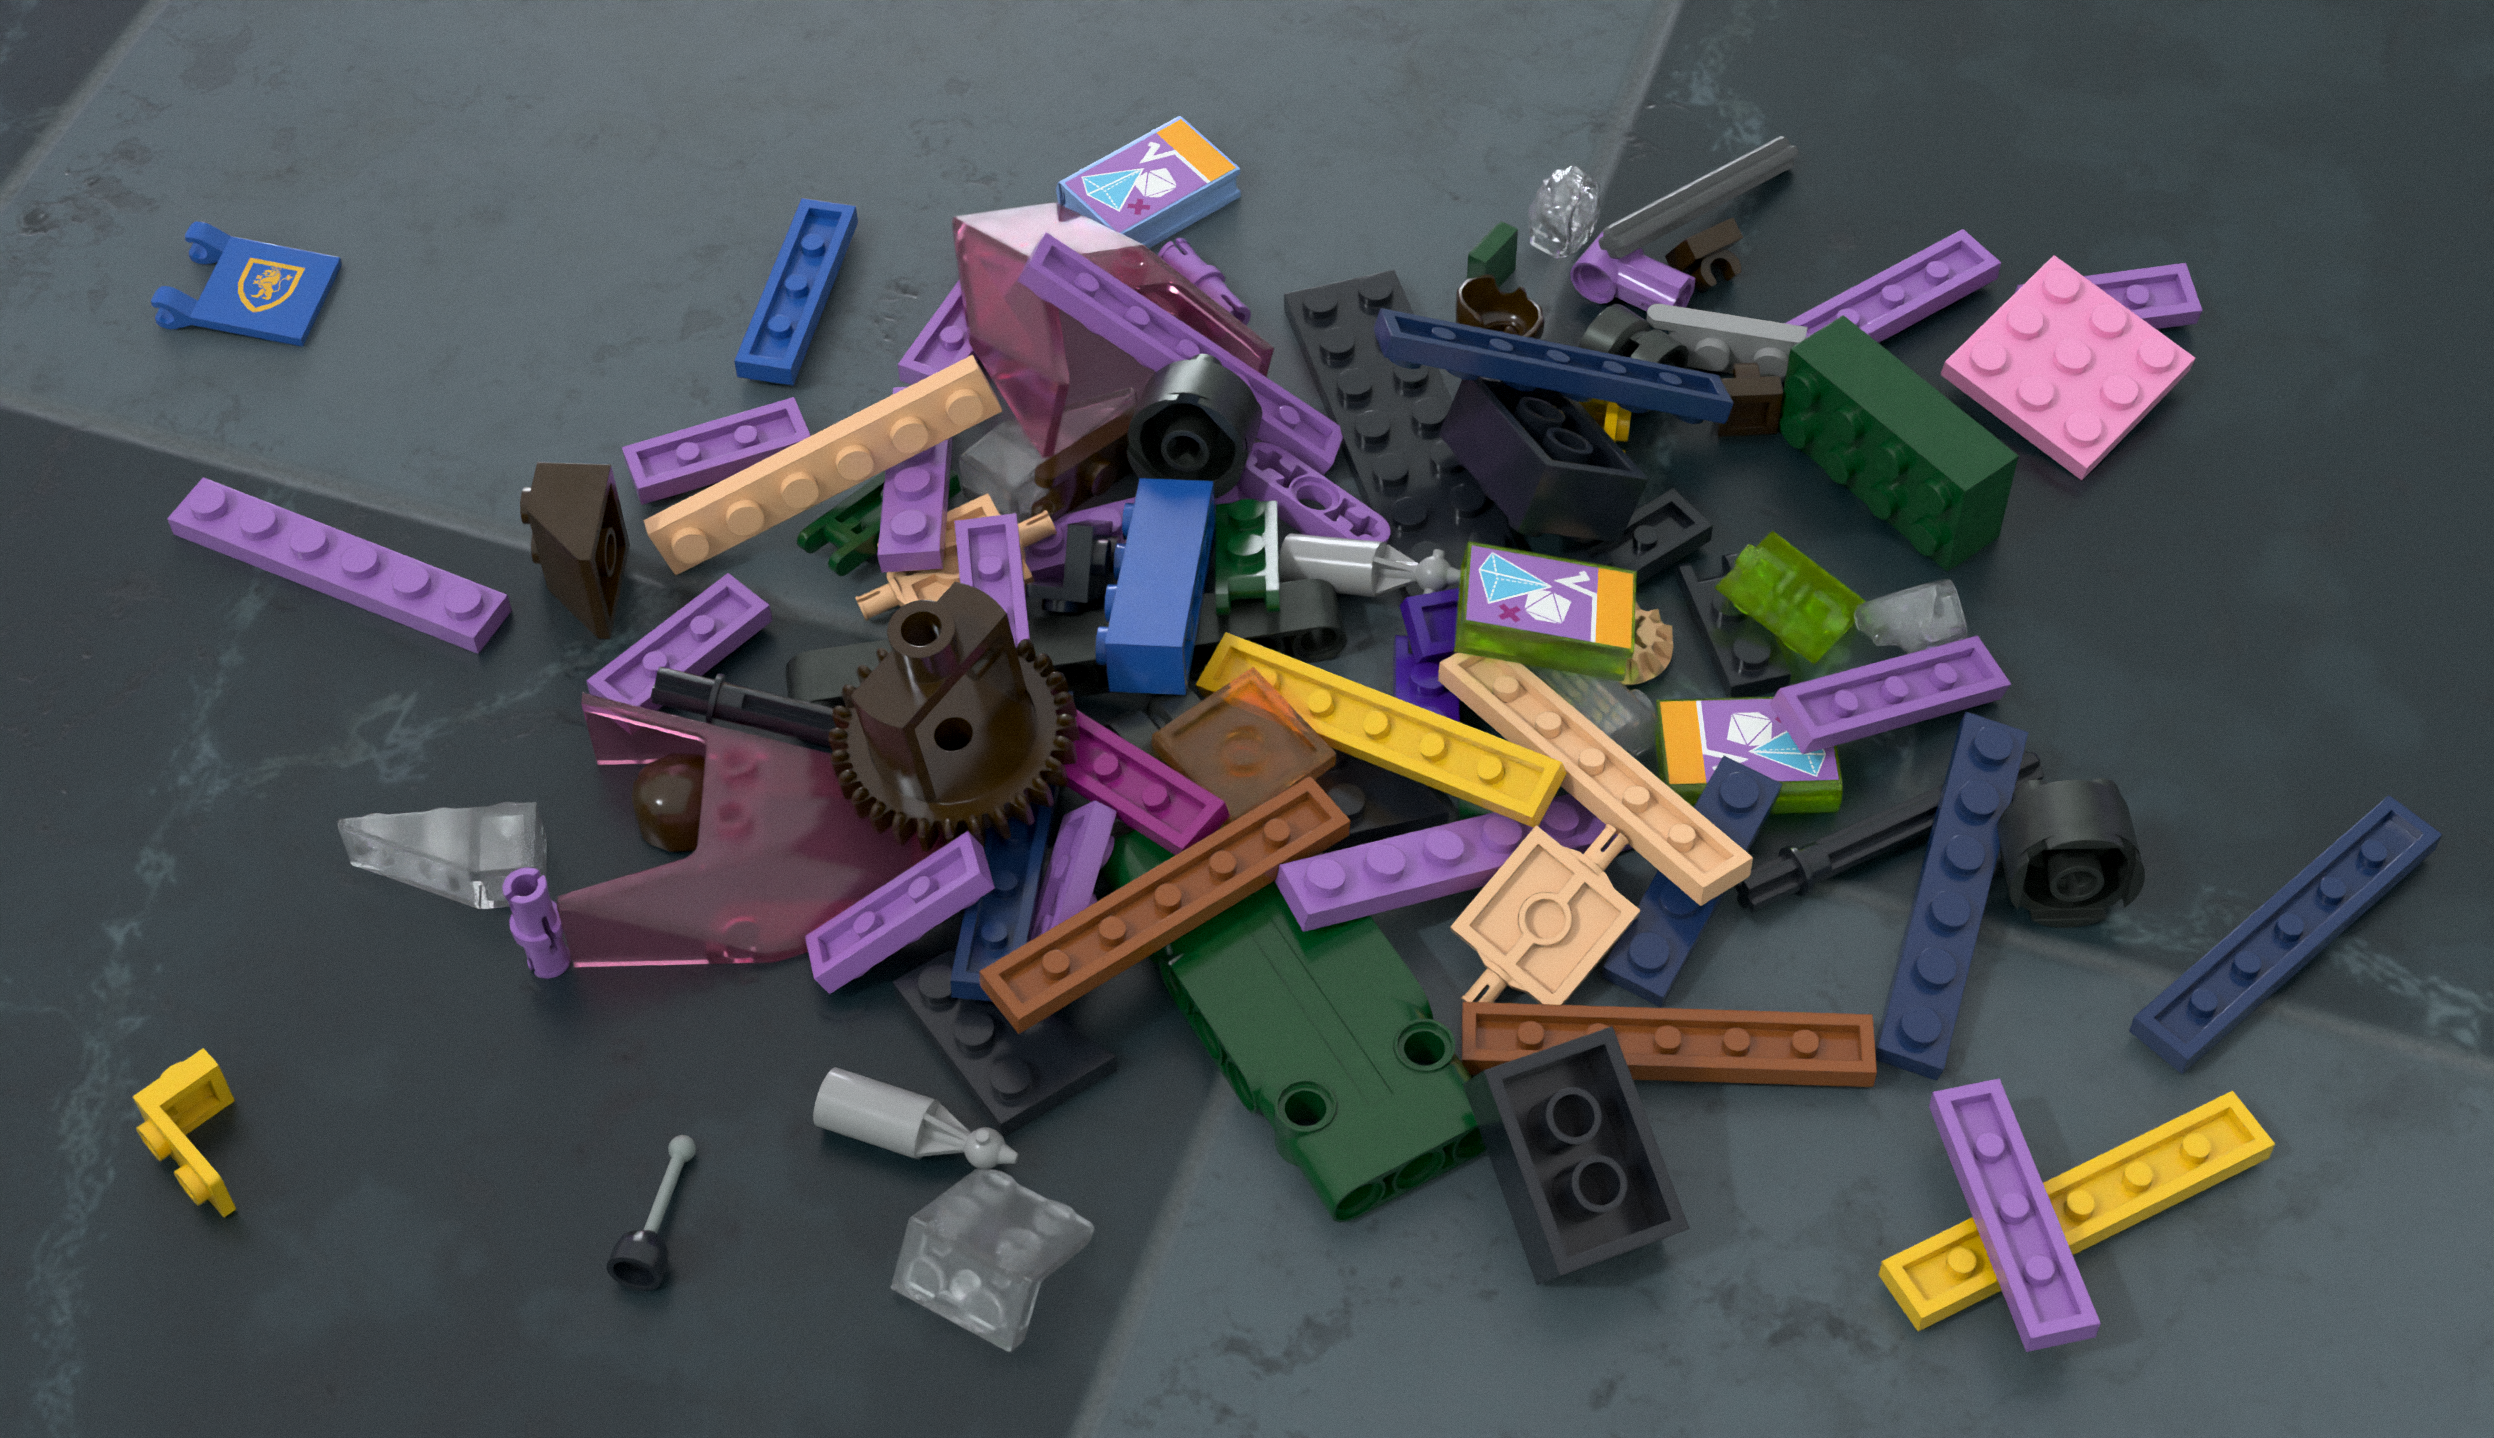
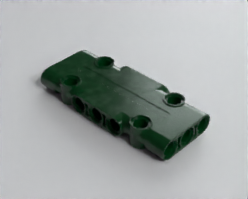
M1244 779L1212 793L1225 801L1230 814L1229 818L1219 829L1272 799L1258 780ZM1133 830L1114 840V847L1110 858L1099 871L1114 892L1175 855L1138 831ZM1274 880L1148 956L1152 962L1159 964L1163 981L1170 996L1241 1103L1252 1114L1262 1111L1275 1130V1146L1278 1154L1286 1162L1300 1168L1301 1173L1334 1221L1341 1223L1356 1219L1486 1151L1462 1085L1470 1080L1472 1076L1455 1054L1454 1036L1443 1023L1433 1020L1430 1003L1424 990L1370 915L1303 932ZM1418 1060H1428L1435 1064L1423 1066L1415 1064L1413 1062ZM1301 1119H1309L1318 1123L1311 1126H1300L1294 1122Z

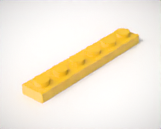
M1225 632L1195 684L1200 694L1205 698L1533 828L1536 825L1539 826L1567 774L1561 761Z
M2231 1091L2044 1182L2043 1185L2072 1255L2269 1159L2275 1143L2234 1091ZM1973 1217L1883 1260L1878 1274L1918 1332L2002 1291Z

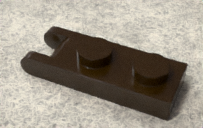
M1138 403L1035 468V484L1041 488L1049 489V493L1032 504L1031 517L1047 510L1052 522H1054L1090 498L1102 495L1112 484L1134 471L1128 461L1127 448L1129 444L1127 432Z

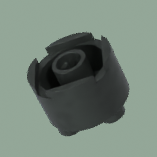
M1197 354L1190 360H1181L1168 364L1150 378L1130 421L1127 432L1129 444L1127 448L1128 461L1139 478L1213 481L1214 499L1219 498L1229 492L1240 480L1259 431L1263 416L1262 407L1257 402L1250 387L1237 374L1223 367L1221 362L1214 356Z
M2105 778L2091 781L2063 780L2047 783L2043 780H2030L2020 784L2012 794L2013 802L2002 813L1997 829L2000 842L1999 850L2011 902L2017 910L2020 905L2030 912L2032 921L2044 926L2073 928L2106 919L2104 909L2114 905L2121 899L2125 908L2137 898L2144 885L2145 870L2128 805L2120 795L2119 787L2114 781Z

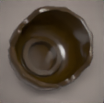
M1485 274L1465 280L1457 289L1455 303L1456 323L1534 339H1540L1545 323L1542 307L1527 297L1524 287L1519 286L1516 291L1506 293L1498 288L1493 275Z
M672 753L657 759L645 766L638 773L637 780L633 782L631 798L641 835L647 843L670 852L696 850L717 840L732 821L733 808L730 789L724 773L719 766L700 754Z

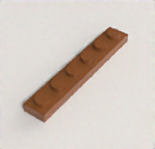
M1309 776L980 970V986L1017 1033L1020 1034L1276 880L1280 864L1316 856L1348 837L1351 820L1316 781Z
M1486 1002L1462 1003L1461 1062L1470 1075H1477L1486 1069L1613 1026L1633 1080L1874 1087L1877 1074L1873 1014Z

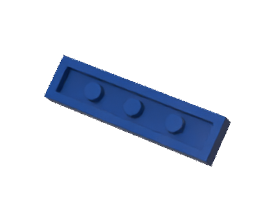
M801 198L734 360L737 377L794 385L857 227L856 206Z

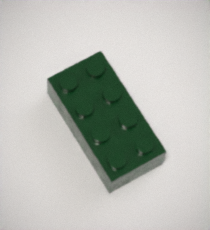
M1844 315L1790 348L1778 431L1783 434L1791 446L1801 449L1819 464L1833 481L1844 485L1862 500L1876 517L1886 520L1910 540L1913 547L1919 553L1929 556L1947 572L2000 536L2019 455Z

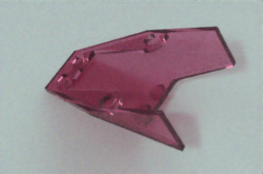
M1057 202L953 217L952 232L969 344L1042 458L1054 456L1070 379L1058 312L1059 308L1050 302L1040 299L1032 290L1017 280L1034 247L1045 232L1267 377L1274 347L1145 245Z
M582 693L581 704L598 765L649 764L672 753L700 754L706 758L698 846L692 855L685 859L558 896L557 910L574 967L773 963L808 952L805 939L807 934L947 845L945 835H939L930 852L922 851L918 832L904 846L896 843L892 827L880 835L874 832L869 816L859 819L855 815L851 799H844L837 781L838 778H836L831 765V753Z

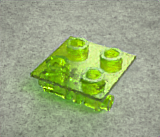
M1774 531L1767 535L1756 547L1748 544L1734 563L1736 566L1715 587L1717 591L1732 601L1741 612L1753 617L1783 640L1788 648L1800 653L1814 665L1871 606Z

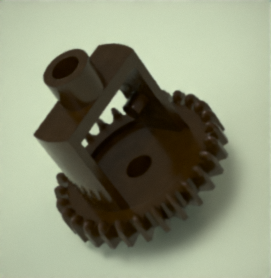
M954 582L937 602L932 600L913 601L905 604L893 614L887 627V636L892 651L888 653L883 648L877 649L876 656L879 665L874 670H870L865 665L858 666L856 673L860 686L858 688L850 684L843 686L841 694L846 707H834L832 718L836 728L831 729L828 734V740L833 751L830 757L831 765L836 778H838L837 781L844 799H851L855 815L859 819L869 816L874 832L879 835L892 827L896 843L904 846L918 832L922 851L930 852L939 835H945L948 844L967 831L985 848L986 829L990 827L1006 840L1011 837L1008 819L1012 816L1028 826L1032 825L1035 820L1029 803L1033 802L1048 808L1054 804L1051 788L1048 785L1066 787L1069 780L1064 765L1076 764L1077 754L1073 741L1080 740L1077 720L1074 718L1078 715L1073 696L1069 693L1063 673L1054 670L1053 662L1049 655L1042 653L1036 656L1034 645L1029 639L1021 640L1016 648L1007 613L985 592L964 583Z

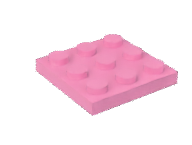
M2054 255L1945 361L1940 375L2082 481L2190 371L2196 358Z

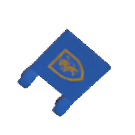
M192 223L185 234V240L188 243H193L189 250L190 259L198 264H211L215 262L217 264L198 301L173 287L162 286L158 288L151 299L152 306L159 308L155 316L156 323L165 329H178L194 325L303 347L342 266L341 258L232 237L208 223Z

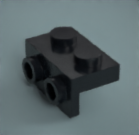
M1087 519L1068 524L1064 578L1046 577L1028 583L1026 585V597L1041 598V609L1075 613L1079 612V608H1089L1090 601L1105 596L1109 573H1114L1115 546L1117 543H1121L1120 536H1112L1113 521Z

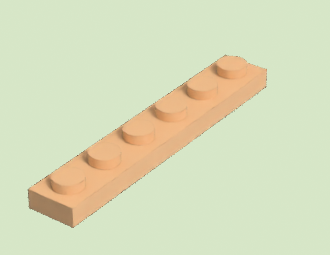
M971 355L643 520L647 535L676 576L1002 412L1001 406L977 361Z
M1487 636L1439 663L1438 681L1509 742L1561 761L1567 774L1560 786L1604 824L1614 827L1617 830V835L1619 833L1623 834L1632 848L1700 906L1750 876L1753 857L1492 638Z

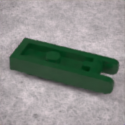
M950 469L948 500L961 492L958 473ZM885 471L805 527L798 535L797 545L809 554L816 552L829 542L836 546L838 549L830 556L828 567L839 576L847 575L878 552L877 544L879 543Z
M1241 499L1233 503L1216 504L1215 596L1217 616L1230 615L1231 600L1264 598L1267 613L1280 612L1277 501Z

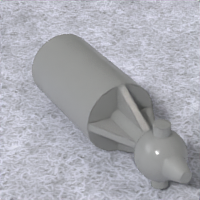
M1290 533L1283 541L1279 556L1281 583L1304 579H1322L1332 584L1337 594L1382 597L1386 592L1416 582L1424 590L1423 594L1444 591L1449 585L1465 581V573L1451 567L1448 561L1444 559L1445 552L1443 550L1434 549L1432 556L1423 559L1418 564L1386 542Z
M837 1067L832 1068L824 1078L815 1101L813 1121L816 1127L917 1160L923 1156L964 1152L967 1160L976 1168L990 1169L998 1164H1016L1019 1158V1153L1005 1144L1004 1138L998 1131L982 1127L970 1132L940 1104L939 1100Z

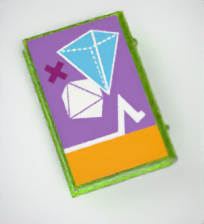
M1468 541L1460 567L1454 652L1624 681L1627 659H1632L1634 654L1636 571Z
M1774 697L1656 700L1657 721H1653V733L1659 779L1693 808L1723 755L1783 784L1780 796L1770 814L1801 813L1805 815V813L1838 812L1843 792L1837 745L1802 755L1770 705Z

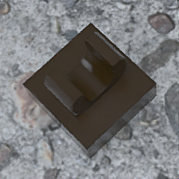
M1732 217L1686 238L1667 253L1665 258L1670 267L1681 272L1693 268L1692 277L1696 278L1695 286L1703 293L1717 284L1715 277L1711 273V265L1721 269L1726 281L1733 279L1741 273L1739 259L1728 249L1739 242L1743 236Z
M1757 362L1733 363L1734 378H1723L1721 381L1734 404L1726 424L1715 422L1718 437L1777 434L1783 399L1780 376L1760 377Z

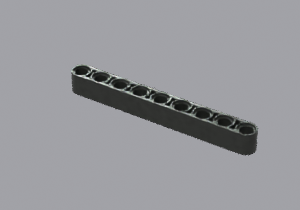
M1304 579L1280 583V612L1267 613L1265 600L1260 598L1231 600L1230 615L1217 616L1215 592L1204 594L1188 681L1199 679L1225 632L1307 664L1325 661L1340 654L1346 647L1347 636L1334 586L1322 579ZM1105 608L1028 619L1030 640L1034 645L1036 656L1042 653L1049 655L1052 659L1054 670L1063 673L1068 690L1074 691V698L1110 693L1107 665H1097L1096 635L1098 627H1108L1109 622H1106ZM889 640L799 653L790 659L785 669L788 698L830 708L836 706L846 707L841 694L843 686L850 684L858 688L860 686L856 673L858 666L865 665L870 670H874L879 665L876 656L877 649L883 648L888 653L892 651Z

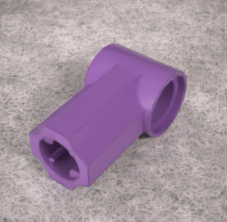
M1603 231L1573 265L1570 272L1571 281L1575 289L1586 299L1603 304L1610 302L1616 297L1644 311H1647L1653 304L1686 308L1694 293L1696 278L1644 255L1642 248L1620 259L1610 258L1607 250H1601L1599 246V238L1603 237Z

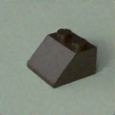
M537 462L532 486L523 488L520 499L522 523L530 524L532 529L531 556L533 563L541 564L547 589L598 639H611L630 547L611 464Z

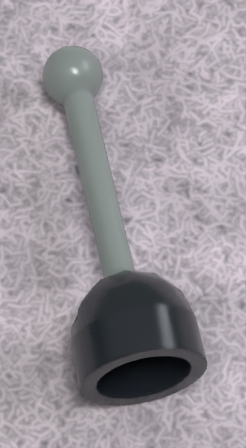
M678 1135L669 1143L668 1152L671 1160L643 1231L633 1230L624 1233L613 1247L606 1269L608 1274L623 1286L635 1290L649 1291L658 1288L662 1282L668 1266L669 1252L664 1239L657 1232L684 1162L691 1160L696 1153L695 1142L687 1135Z

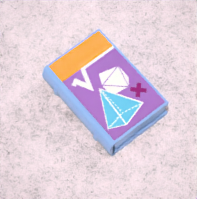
M1178 116L1059 181L1056 187V194L1061 211L1121 265L1240 198L1241 192L1236 187V177L1240 175V168L1185 119Z

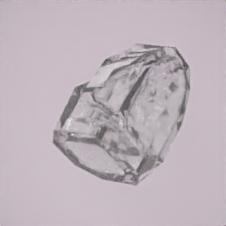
M1568 166L1566 170L1553 172L1550 178L1543 180V185L1536 192L1535 200L1528 208L1530 245L1557 259L1575 254L1590 239L1599 218L1600 188L1598 182L1584 169L1578 166Z
M1941 579L1864 602L1857 605L1854 614L1857 630L1865 633L1877 646L1897 645L1908 654L1968 638L1967 623L1957 589L1951 579Z

